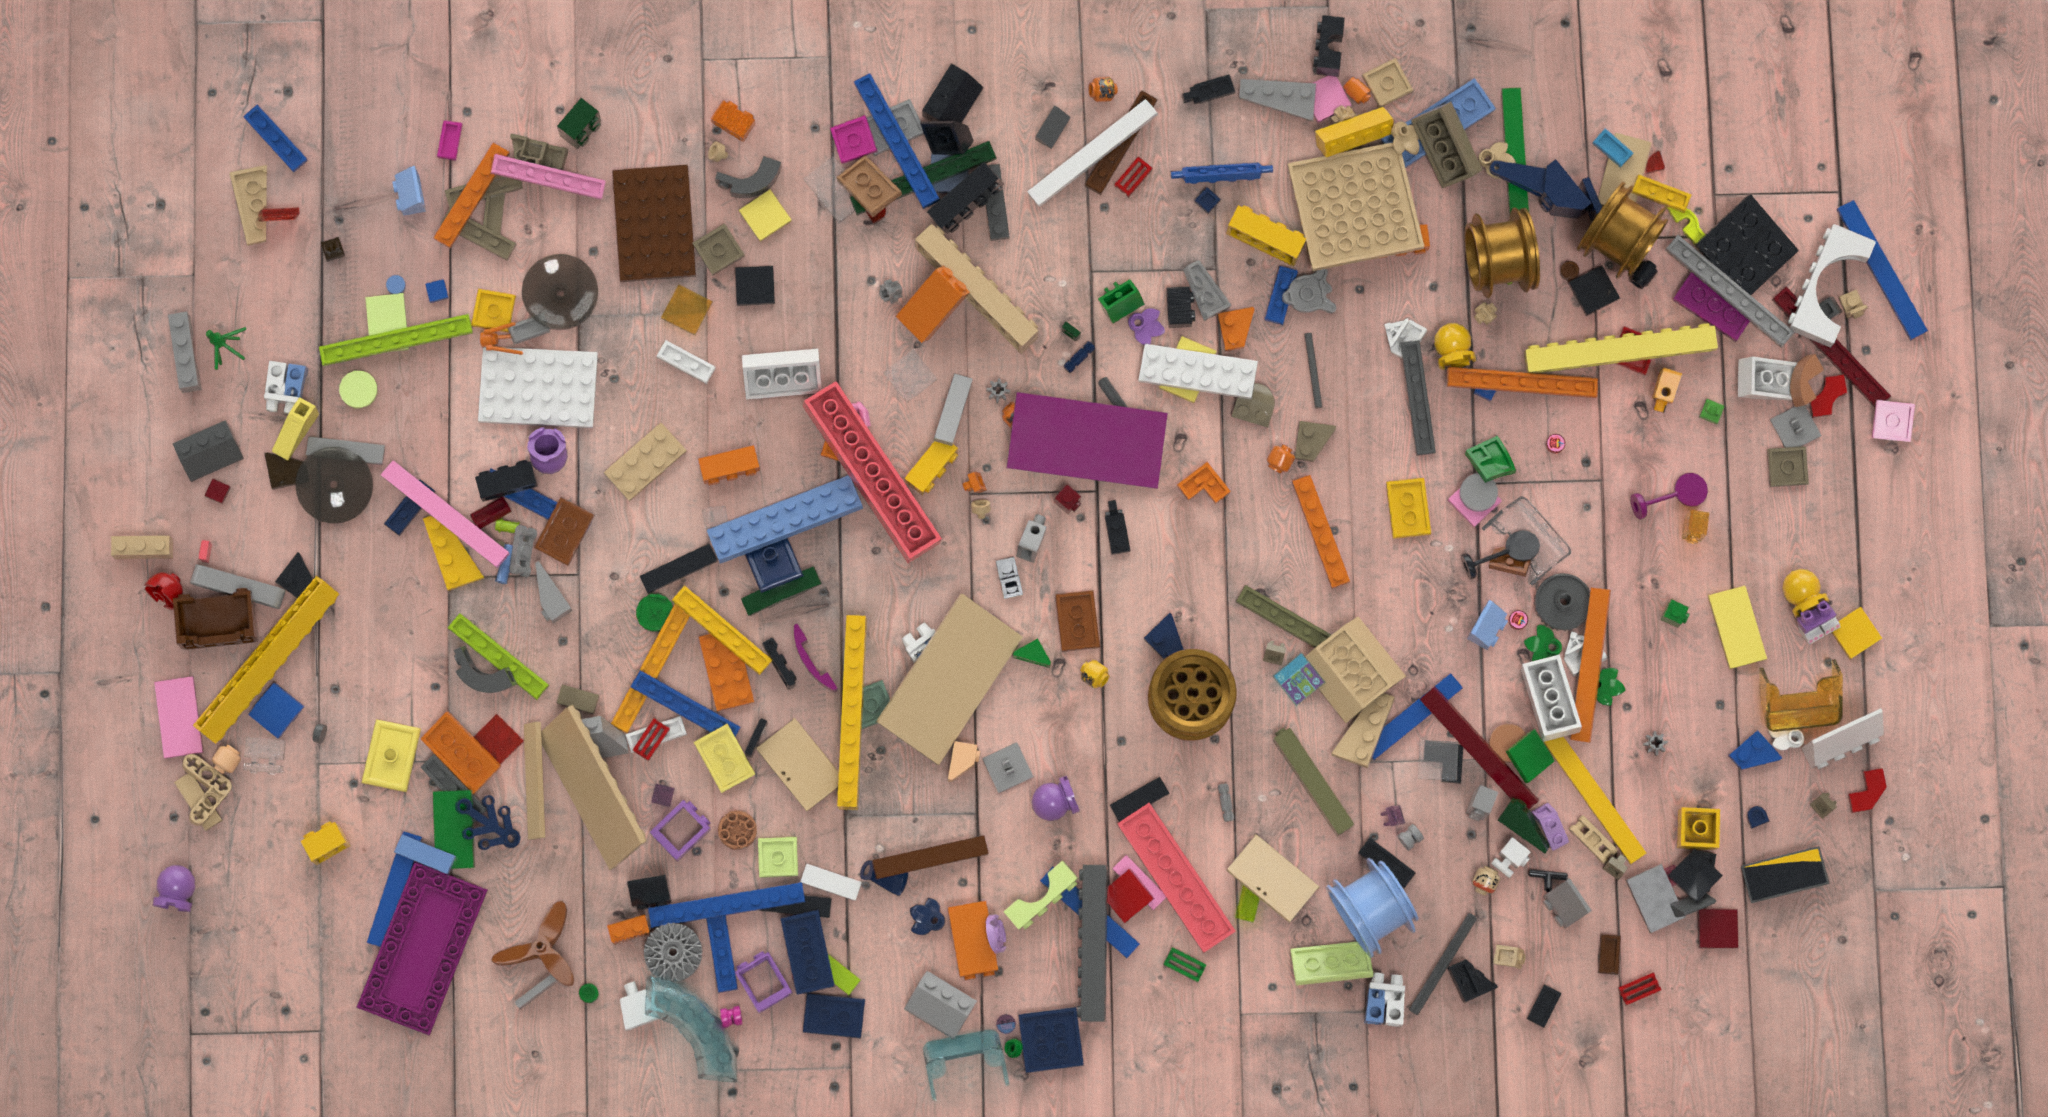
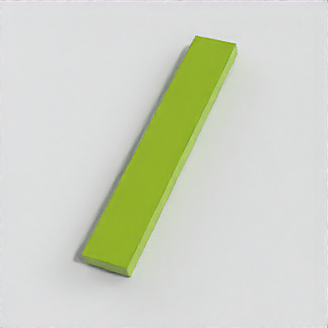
M459 613L448 626L451 632L497 669L502 670L509 667L517 685L536 700L549 687V684L462 614Z

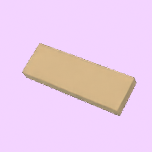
M189 774L174 782L191 809L205 794L198 781ZM207 797L205 799L206 805L213 806ZM203 807L198 814L194 813L197 819H202L201 816L205 811ZM215 810L202 826L207 831L223 820Z

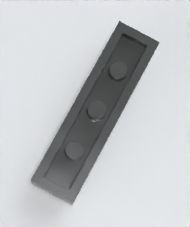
M1000 164L988 165L1002 181ZM1002 189L997 195H991L987 199L986 210L991 241L1010 238Z
M435 754L420 767L442 791L469 790ZM473 794V809L483 815L487 811L486 807Z

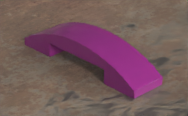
M795 624L794 638L796 648L805 668L819 684L834 693L837 692L838 688L828 672L821 676L803 648V645L808 643L807 638L799 625Z

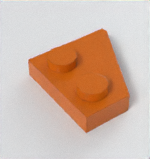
M1254 307L1218 314L1225 351L1244 348Z

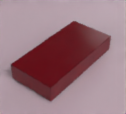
M501 497L470 514V517L475 526L482 529L512 511L505 498Z

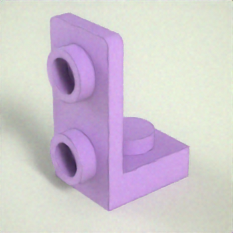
M1549 803L1531 811L1534 819L1541 825L1553 851L1569 843L1557 811Z

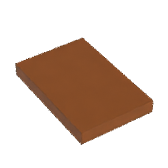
M560 497L534 548L569 566L595 514Z
M1094 590L1055 594L1062 652L1100 648Z

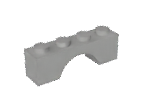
M187 311L169 314L168 319L179 389L182 393L202 390L193 349L191 316Z

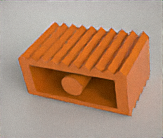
M723 100L712 116L711 123L744 142L755 126L754 116L747 111L742 112L738 110V106L731 101L727 103Z
M645 914L607 925L611 942L614 945L621 942L624 943V941L627 942L628 940L631 941L632 939L635 940V938H642L643 935L645 937L647 934L650 936L651 933Z

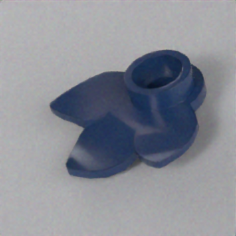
M928 898L925 906L915 905L910 908V914L916 921L911 928L913 933L927 935L931 930L939 931L944 927L945 917L940 913V905L936 900ZM934 918H938V922L936 924L932 923V920Z

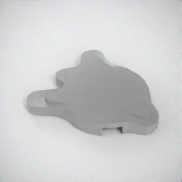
M1327 269L1317 270L1311 275H1303L1294 279L1287 291L1282 294V301L1302 313H1311L1316 310L1334 313L1336 311L1335 303L1326 298V294L1332 292V287L1326 281Z

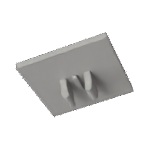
M1805 405L1793 407L1770 419L1785 448L1801 447L1822 436Z
M1017 742L982 758L998 793L1033 778V774Z

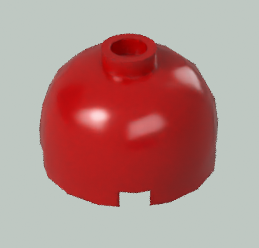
M157 573L144 584L146 586L144 589L148 595L156 602L159 599L166 603L163 607L174 610L173 598H178V595L184 592L180 578L173 573L171 575L168 573Z

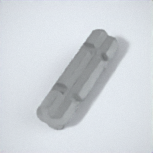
M1228 784L1218 785V791L1221 794L1219 797L1222 811H1224V821H1233L1234 813L1232 812L1231 797L1228 794L1229 786Z

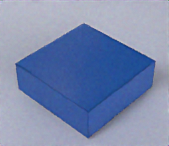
M444 279L425 284L430 303L449 299Z

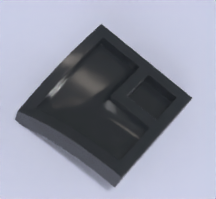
M1696 848L1668 875L1696 903L1723 876Z

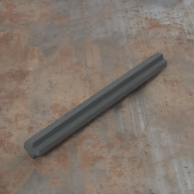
M1468 913L1411 1005L1409 1009L1411 1013L1419 1015L1476 922L1477 918L1473 914Z

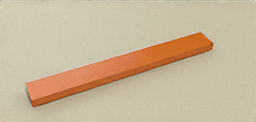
M1457 367L1447 368V387L1597 398L1598 378Z
M1591 587L1575 702L1582 727L1580 733L1571 735L1570 740L1591 743L1611 590Z

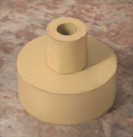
M714 142L710 146L708 151V158L710 160L719 162L721 159L727 158L728 153L725 152L723 144Z
M984 499L973 501L971 503L972 513L978 514L979 519H984L986 517L985 514L991 511L990 501Z

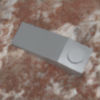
M538 561L535 565L540 602L544 609L541 613L547 621L551 620L554 624L569 614L572 609Z

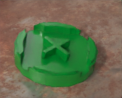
M661 594L647 595L638 603L636 608L637 620L645 630L660 632L673 605L666 596Z

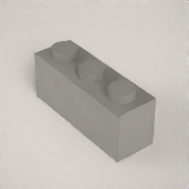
M1480 785L1474 791L1466 810L1469 818L1478 822L1480 819L1484 820L1490 814L1498 792Z

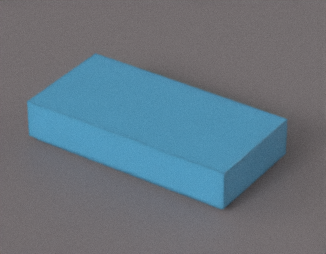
M1606 128L1592 142L1594 146L1620 168L1633 155V152Z

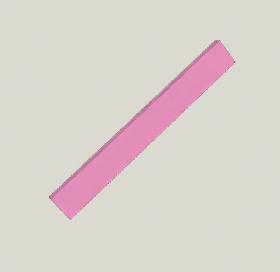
M392 461L381 474L384 479L496 568L510 554L395 461Z

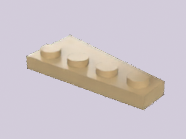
M1383 693L1366 706L1331 755L1368 768L1395 697Z

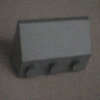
M226 420L172 443L191 482L244 459Z

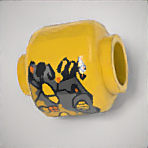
M1092 660L1089 663L1085 662L1080 669L1082 672L1081 680L1094 689L1102 688L1110 677L1108 675V668L1096 660Z

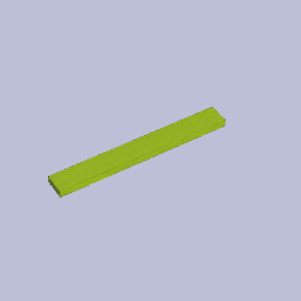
M469 314L320 346L319 351L322 365L327 366L473 334Z

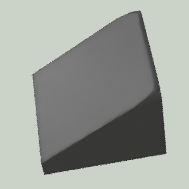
M1833 296L1819 304L1821 310L1830 320L1843 312Z

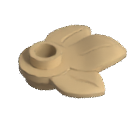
M1404 122L1395 123L1391 133L1394 137L1393 147L1396 153L1400 155L1406 150L1410 154L1417 155L1419 152V137L1414 126L1407 125Z
M1495 143L1490 149H1485L1479 154L1478 161L1482 167L1486 168V172L1490 177L1501 179L1492 175L1489 171L1493 161L1516 163L1514 158L1506 153L1507 143ZM1491 157V160L1486 162L1485 158Z

